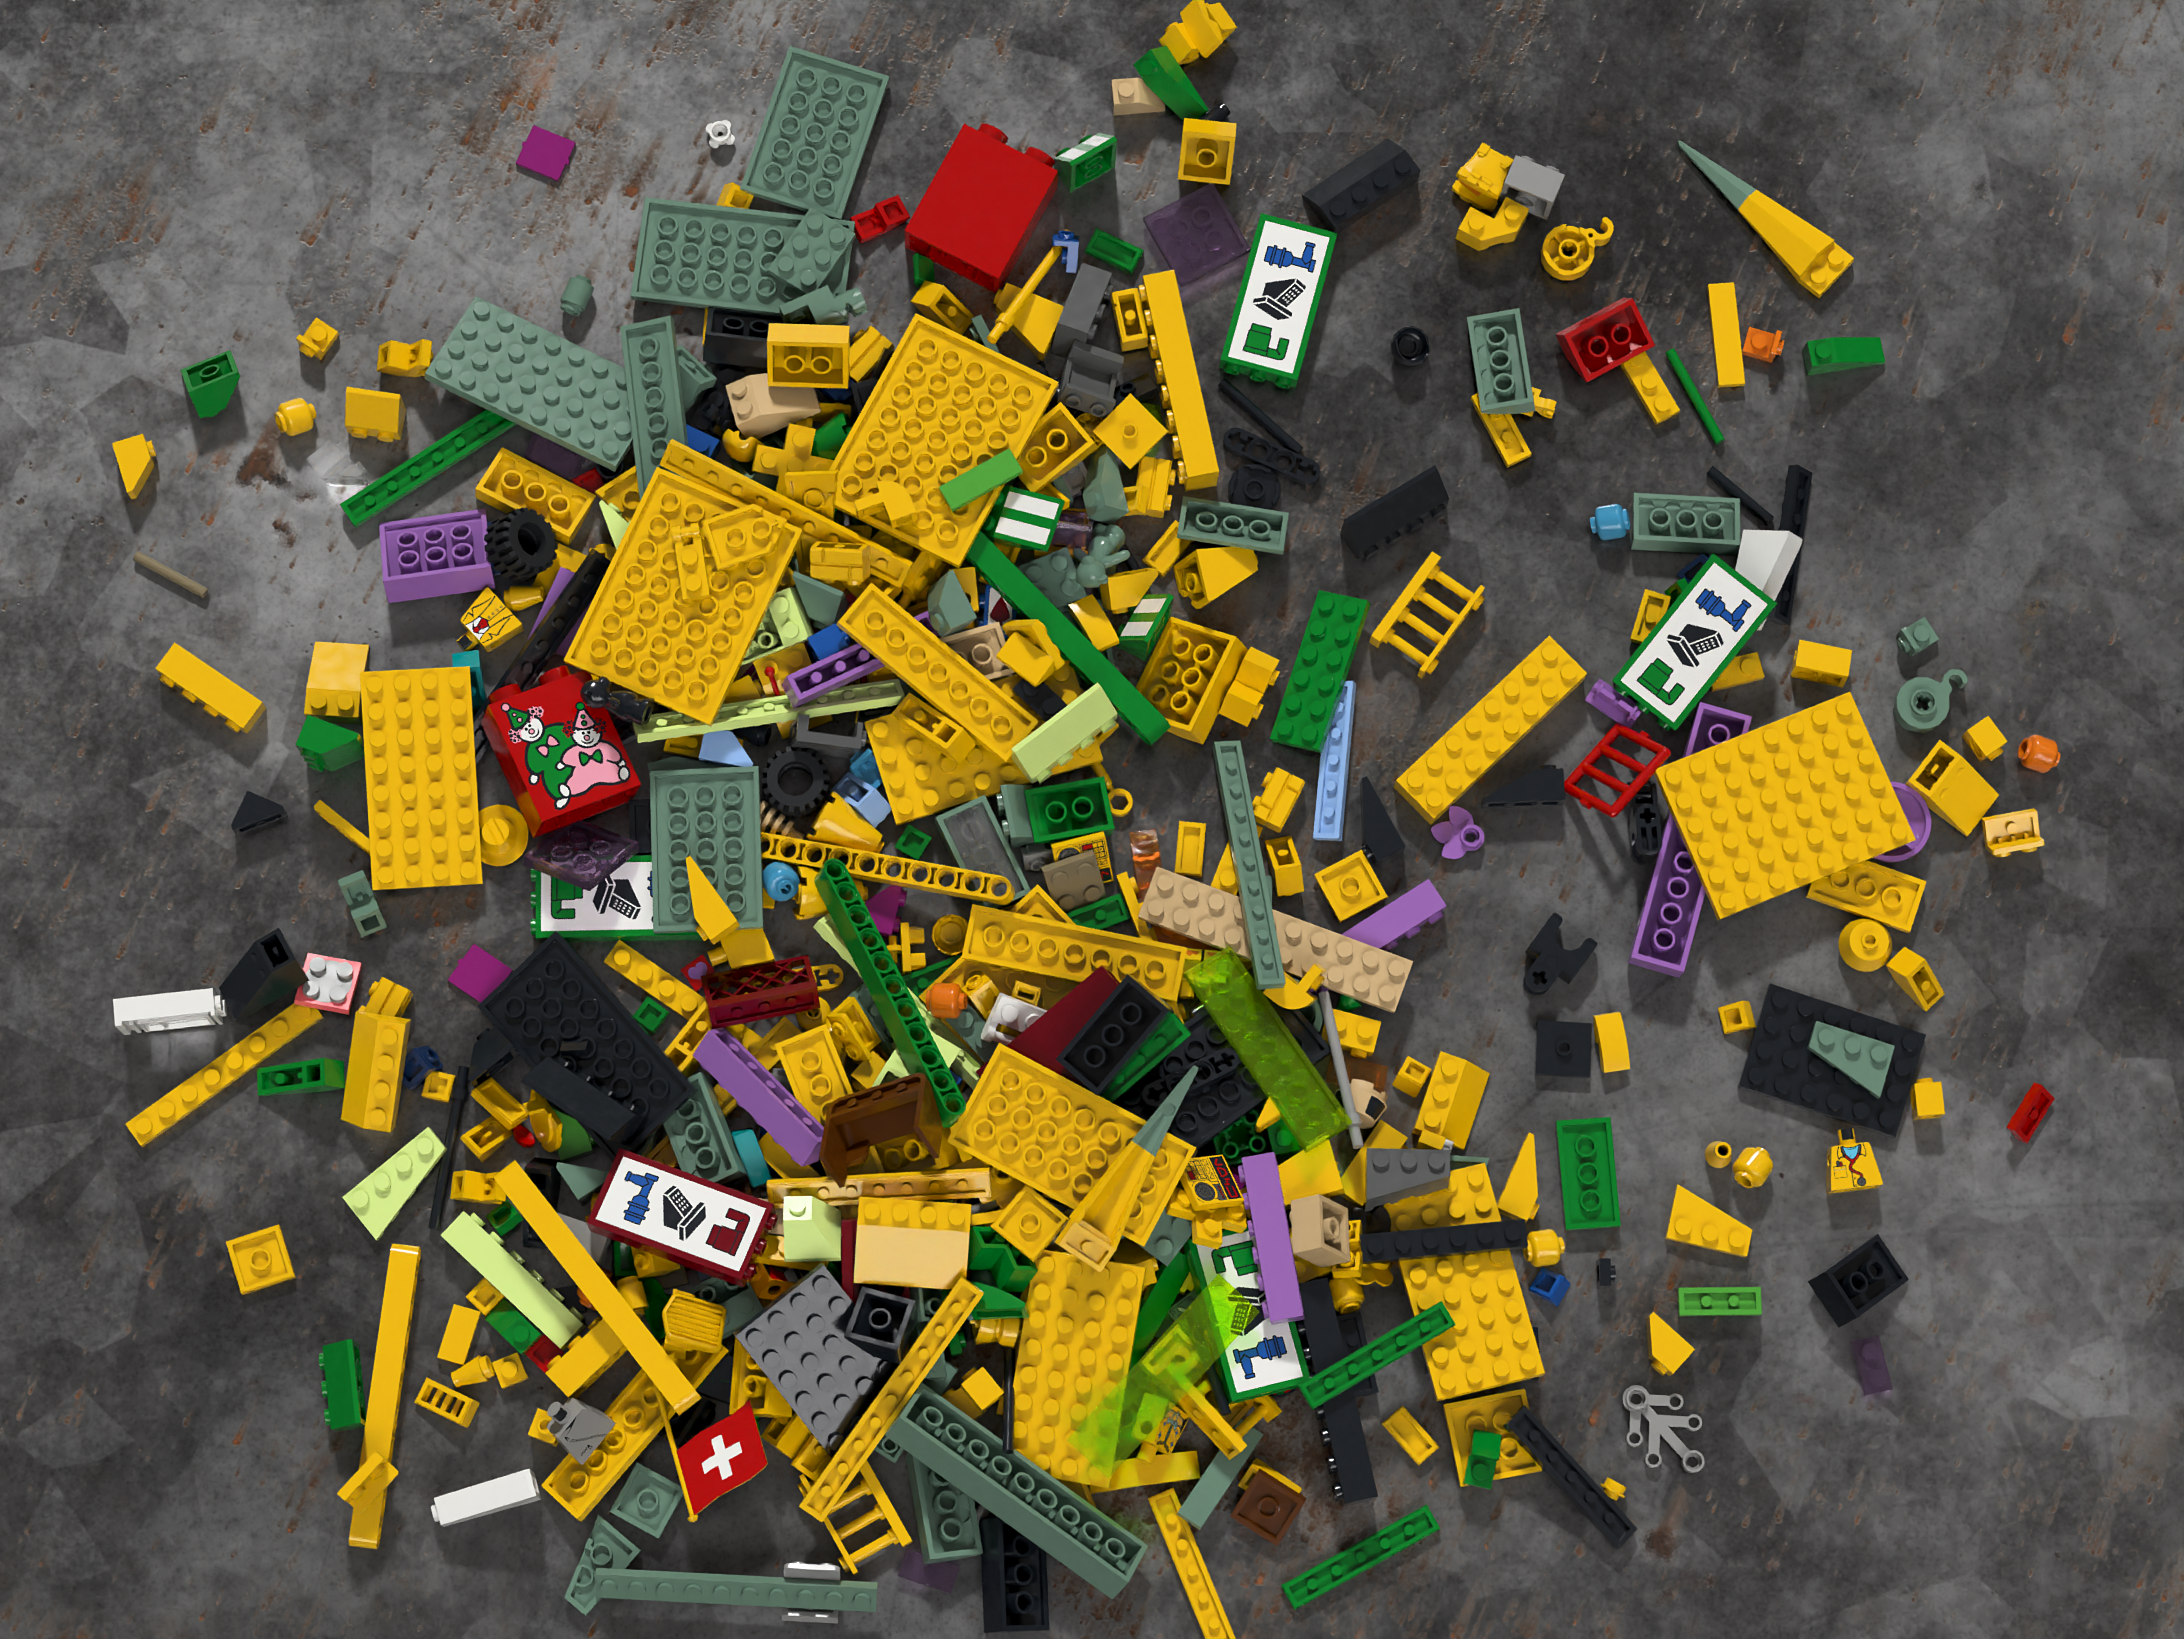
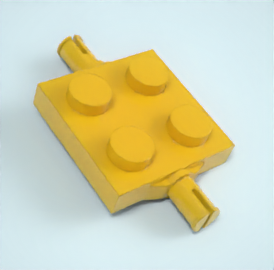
M922 551L910 568L902 585L903 595L897 604L906 610L911 602L916 605L927 601V589L948 572L950 564Z

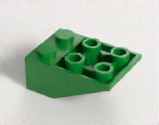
M1287 1096L1273 1099L1281 1111L1280 1120L1260 1133L1256 1132L1255 1126L1266 1101L1213 1139L1216 1155H1223L1228 1166L1241 1165L1242 1158L1275 1152L1276 1158H1282L1297 1154L1300 1147Z

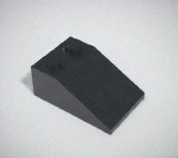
M1877 1234L1810 1279L1808 1283L1839 1328L1858 1318L1909 1279Z

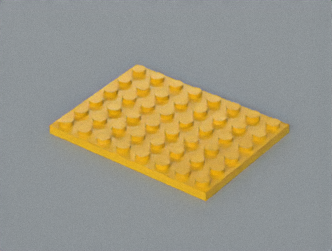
M915 313L829 469L839 470L835 508L859 519L854 501L858 500V497L865 493H878L876 486L878 481L896 482L902 485L910 494L918 520L892 529L885 510L859 520L960 568L1005 484L954 512L951 511L939 491V487L1009 448L1018 462L1055 394L1059 382Z
M656 467L564 658V662L599 678L602 676L607 677L611 683L644 698H653L660 705L712 727L804 534L803 529L786 523L769 555L718 572L702 521L747 505ZM699 522L711 598L684 602L672 527L681 526V528L690 527L692 523ZM693 537L683 539L684 546L694 544Z
M1851 692L1659 767L1654 773L1717 920L1741 912L1916 840Z

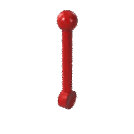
M771 666L766 667L764 673L769 677L775 697L781 696L774 677L775 669Z

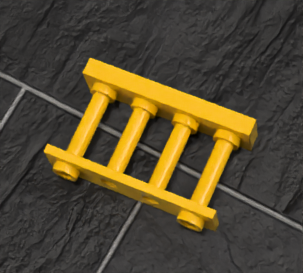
M1433 551L1375 629L1369 640L1377 648L1382 641L1386 644L1389 642L1422 665L1417 675L1421 679L1426 672L1431 674L1440 662L1436 659L1471 609L1477 611L1485 599L1482 596L1485 587L1482 585L1473 593L1440 570L1441 567L1438 566L1441 557ZM1428 578L1430 580L1435 579L1468 602L1460 614H1457L1425 592L1426 588L1423 585ZM1412 600L1416 602L1420 600L1453 623L1444 636L1410 613L1411 609L1408 606ZM1397 621L1401 623L1403 621L1437 644L1429 657L1395 634V630L1392 628Z
M1205 1330L1203 1331L1207 1345L1209 1347L1212 1359L1214 1361V1357L1208 1339V1334ZM1196 1349L1179 1367H1176L1172 1362L1161 1370L1155 1378L1223 1454L1231 1460L1248 1446L1242 1437L1262 1418L1267 1422L1271 1421L1282 1410L1270 1395L1251 1399L1255 1404L1253 1406L1255 1410L1240 1425L1232 1429L1224 1420V1416L1220 1415L1218 1407L1216 1409L1213 1408L1205 1399V1395L1211 1390L1208 1378L1197 1388L1186 1378V1375L1201 1361ZM1237 1403L1229 1405L1230 1409H1232Z
M867 1460L860 1468L864 1478L859 1481L860 1485L842 1494L828 1515L865 1494L867 1496L873 1494L877 1504L873 1506L874 1509L836 1531L828 1515L823 1520L843 1555L838 1560L845 1572L852 1571L854 1576L859 1573L855 1564L894 1543L896 1545L900 1542L902 1548L912 1543L909 1534ZM803 1473L799 1476L802 1482L797 1486L803 1497H805L815 1482L813 1480L808 1481ZM879 1518L881 1520L887 1519L891 1526L887 1530V1534L854 1553L848 1554L841 1542L842 1539Z

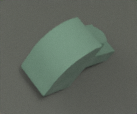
M364 870L338 880L361 937L387 927Z

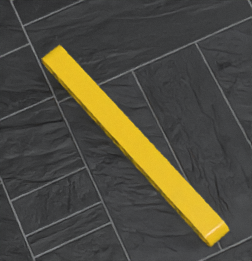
M761 832L762 843L765 841L770 842L769 850L762 853V861L765 862L782 861L792 867H797L798 865L820 870L828 859H839L841 856H848L849 861L845 866L852 878L999 905L1010 903L1015 896L1014 886L1006 877ZM790 846H795L796 853L792 857L786 858V849ZM816 851H822V858L818 862H811L812 854ZM867 861H875V867L872 871H863V866ZM895 865H900V874L896 877H891L889 875L890 869ZM921 870H927V878L922 882L916 881V874ZM947 875H953L954 882L950 886H942L943 878ZM971 881H981V885L978 890H968V886ZM1001 884L1007 885V891L1004 895H995L997 886Z
M516 1160L493 1176L498 1185L677 1414L680 1416L699 1401L701 1397Z
M392 1244L359 1469L375 1451L381 1454L390 1464L392 1461L420 1265L421 1247L402 1244ZM388 1486L363 1513H359L353 1508L349 1546L378 1549Z

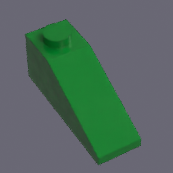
M1167 46L1150 49L1133 64L1145 84L1183 121L1184 118L1199 119L1209 111Z
M1832 337L1807 341L1802 350L1807 376L1885 364L1880 337Z
M319 1058L257 1068L258 1096L325 1092L345 1088L344 1061Z

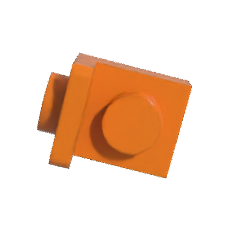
M1749 327L1742 348V355L1772 363L1775 355L1780 356L1783 349L1784 340L1780 339L1782 331L1777 330L1773 334Z

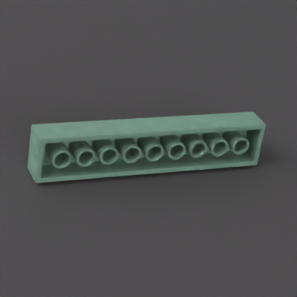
M922 1382L885 1434L886 1437L1112 1600L1127 1585L1148 1548V1545L1015 1449L1012 1454H1004L1002 1452L1003 1441Z

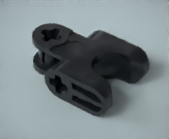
M1649 781L1648 785H1644L1627 804L1630 818L1628 825L1630 854L1632 860L1639 865L1651 863L1662 847L1659 810L1657 809L1658 796L1655 781Z
M1556 912L1551 915L1525 951V954L1535 960L1523 979L1524 989L1533 996L1545 994L1557 977L1569 985L1598 944L1594 939L1587 938L1579 948L1574 950H1566L1559 946L1556 940V931L1563 919ZM1539 975L1543 979L1538 985L1534 984V980Z

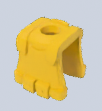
M1482 142L1474 156L1463 167H1460L1456 174V177L1464 184L1482 194L1477 197L1458 180L1455 181L1451 189L1460 196V199L1471 203L1472 206L1480 210L1484 209L1493 212L1498 204V198L1502 193L1503 184L1514 159L1500 154Z

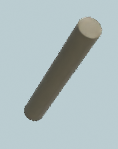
M139 551L133 557V561L202 598L208 593V588Z

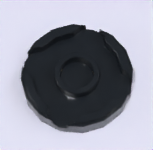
M1262 464L1245 465L1233 473L1228 484V497L1231 504L1273 510L1281 496L1279 479L1269 467Z

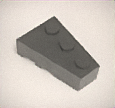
M1085 263L1081 264L1057 323L1051 354L1066 358V354L1074 340L1088 344L1090 339H1094L1098 327L1096 325L1097 319L1101 320L1106 305L1103 304L1104 300L1110 299L1114 285L1110 284L1111 272Z
M1367 1148L1365 1158V1212L1373 1210L1374 1207L1380 1205L1394 1204L1401 1199L1412 1196L1418 1197L1448 1188L1450 1180V1150Z

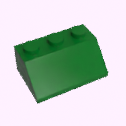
M307 715L295 745L300 751V755L303 756L304 761L309 763V768L323 773L324 769L333 772L365 758L364 742L359 733Z
M348 1339L322 1346L323 1353L319 1354L320 1370H325L326 1381L321 1383L323 1398H328L329 1409H324L326 1426L330 1425L331 1430L334 1432L365 1428L367 1415L359 1344L353 1339Z

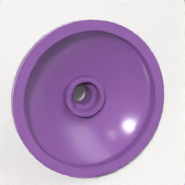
M1891 782L1916 840L1874 858L1885 862H1899L1914 856L1926 844L1931 831V815L1926 802L1918 792L1905 784Z

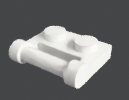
M999 993L982 1030L981 1039L987 1042L995 1041L1007 1046L1015 1037L997 1031L998 1023L1023 1032L1046 1013L1047 1010Z

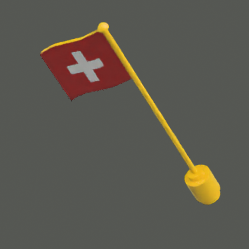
M629 1276L616 1282L617 1291L641 1320L640 1317L644 1316V1311L649 1308L642 1282L638 1280V1276ZM653 1383L690 1516L687 1519L690 1522H695L698 1519L697 1514L714 1500L751 1480L768 1465L752 1405L749 1399L735 1413L699 1432L677 1450L662 1394Z

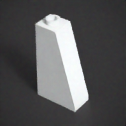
M1743 530L1735 570L1775 601L1800 549L1802 539L1790 531ZM1765 621L1761 624V626H1760L1757 630H1759V631L1762 630V627H1763Z
M526 1469L435 1497V1505L431 1506L434 1521H440V1525L445 1527L541 1500L535 1473L531 1469Z

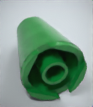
M844 411L837 413L816 429L811 456L835 460L853 427L850 418Z

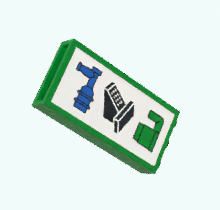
M1263 213L1260 214L1219 368H1223L1226 373L1238 375L1239 373L1249 375L1250 379L1264 382L1265 380L1272 381L1281 388L1289 389L1290 386L1296 388L1338 233Z
M1713 553L1613 678L1612 681L1616 683L1614 689L1625 698L1628 695L1637 700L1635 706L1648 715L1650 711L1659 717L1656 722L1664 729L1669 731L1673 728L1677 731L1778 603Z
M652 855L536 857V865H531V882H536V892H531V908H536V919H531V935H536L538 943L545 942L555 931H558L568 942L702 940L698 932L654 934Z
M1248 1223L1247 1228L1242 1234L1222 1229L1223 1243L1219 1249L1192 1243L1191 1234L1190 1239L1185 1242L1183 1248L1218 1376L1228 1404L1231 1405L1298 1388L1299 1384L1310 1379L1295 1321L1272 1325L1270 1318H1264L1262 1302H1267L1265 1291L1259 1290L1257 1275L1262 1274L1260 1263L1255 1264L1252 1248L1257 1247L1255 1236L1250 1237Z

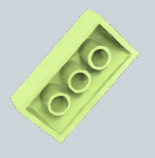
M1097 682L1011 749L1012 760L1031 784L1037 780L1039 783L1046 780L1052 774L1051 769L1056 765L1064 766L1074 757L1072 753L1078 748L1086 749L1095 741L1093 738L1100 731L1106 733L1116 725L1115 720L1118 713L1099 683Z

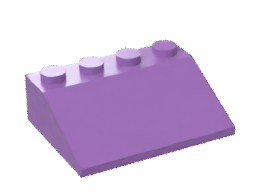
M486 508L379 523L383 583L388 603L485 590L487 587L495 589L492 561H488L487 557L489 555L484 549V546L487 545V542L484 541V535L488 534L486 531L488 527Z

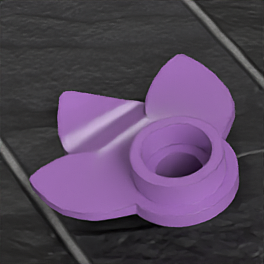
M1450 806L1449 821L1438 823L1431 828L1434 838L1439 843L1444 844L1442 857L1448 859H1459L1467 851L1479 849L1484 842V833L1479 826L1474 825L1471 813L1458 806ZM1473 834L1475 836V841L1468 842L1466 840V835Z

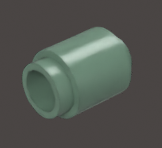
M577 275L576 278L570 277L560 299L562 303L560 309L570 315L580 316L581 312L585 311L593 293L592 281L582 275Z

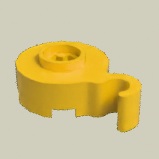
M1607 217L1602 219L1600 229L1605 232L1604 234L1597 233L1593 228H1577L1567 226V224L1553 228L1547 234L1541 249V262L1545 270L1552 277L1560 280H1575L1582 277L1591 266L1595 246H1604L1610 241L1614 231L1612 221ZM1563 249L1566 251L1572 250V256H1565Z

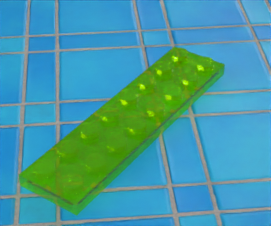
M1230 946L1184 972V978L1267 1098L1272 1100L1280 1112V1117L1305 1153L1349 1128L1353 1123L1263 992L1256 988L1255 981Z
M1217 1274L1067 1441L1109 1479L1260 1311L1220 1274Z

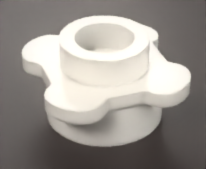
M728 120L717 121L706 126V132L710 135L709 145L712 148H718L723 144L732 145L734 143L735 137L731 134V123ZM719 132H722L723 135H722V136H718V133H719Z

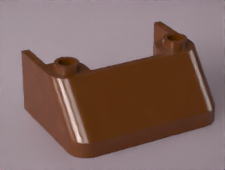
M915 1073L840 1097L829 1105L819 1159L839 1188L845 1187L848 1167L858 1166L865 1162L870 1146L916 1132L919 1141L924 1143L934 1159L939 1158L943 1124L931 1084L923 1073Z

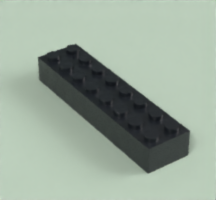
M1327 1277L1299 1283L1305 1319L1298 1320L1295 1324L1299 1338L1303 1339L1304 1347H1302L1306 1364L1309 1365L1310 1378L1346 1357ZM1352 1386L1314 1409L1316 1420L1321 1419L1323 1429L1319 1431L1322 1447H1327L1329 1456L1325 1458L1328 1474H1334L1333 1497L1335 1502L1340 1501L1341 1507L1372 1501L1378 1497Z

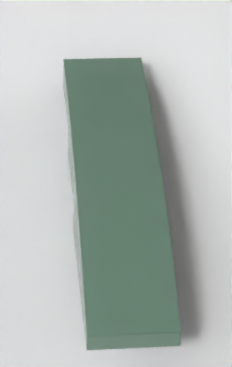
M1242 1419L1239 1420L1235 1428L1243 1422ZM1252 1427L1242 1437L1248 1446L1231 1460L1219 1450L1177 1515L1200 1530L1264 1434Z

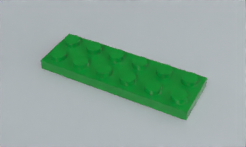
M1321 590L1318 591L1270 736L1273 742L1322 753L1371 605L1368 600Z

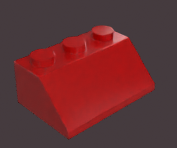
M1622 298L1555 334L1566 358L1585 382L1593 380L1655 346L1633 298Z

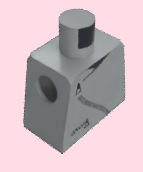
M574 1397L569 1398L564 1405L559 1402L552 1403L547 1411L548 1416L552 1418L547 1425V1429L581 1465L585 1463L616 1424L600 1409Z

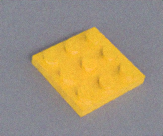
M1525 1389L1443 1404L1460 1487L1469 1486L1463 1484L1474 1429L1501 1435L1499 1460L1496 1462L1493 1481L1542 1471L1537 1462L1503 1426L1522 1406H1526L1529 1409Z

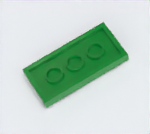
M1611 1117L1555 1121L1565 1231L1620 1227Z

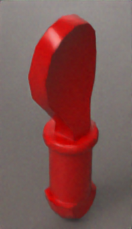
M520 1124L513 1128L514 1139L519 1145L527 1148L534 1146L535 1137L527 1128Z

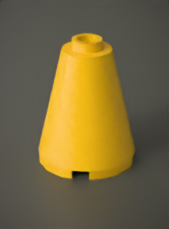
M832 791L830 796L834 797L831 803L825 801L811 825V828L815 829L813 835L807 833L806 838L813 842L880 853L884 846V842L881 841L883 835L838 793Z
M797 865L798 871L795 872L800 879V884L798 885L797 894L792 898L798 907L792 908L794 918L796 920H805L829 914L814 882L815 876L820 870ZM852 878L865 903L868 900L867 886H863L862 881Z

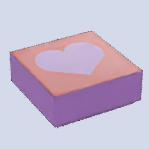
M703 954L680 970L695 992L703 989L702 975L716 973Z

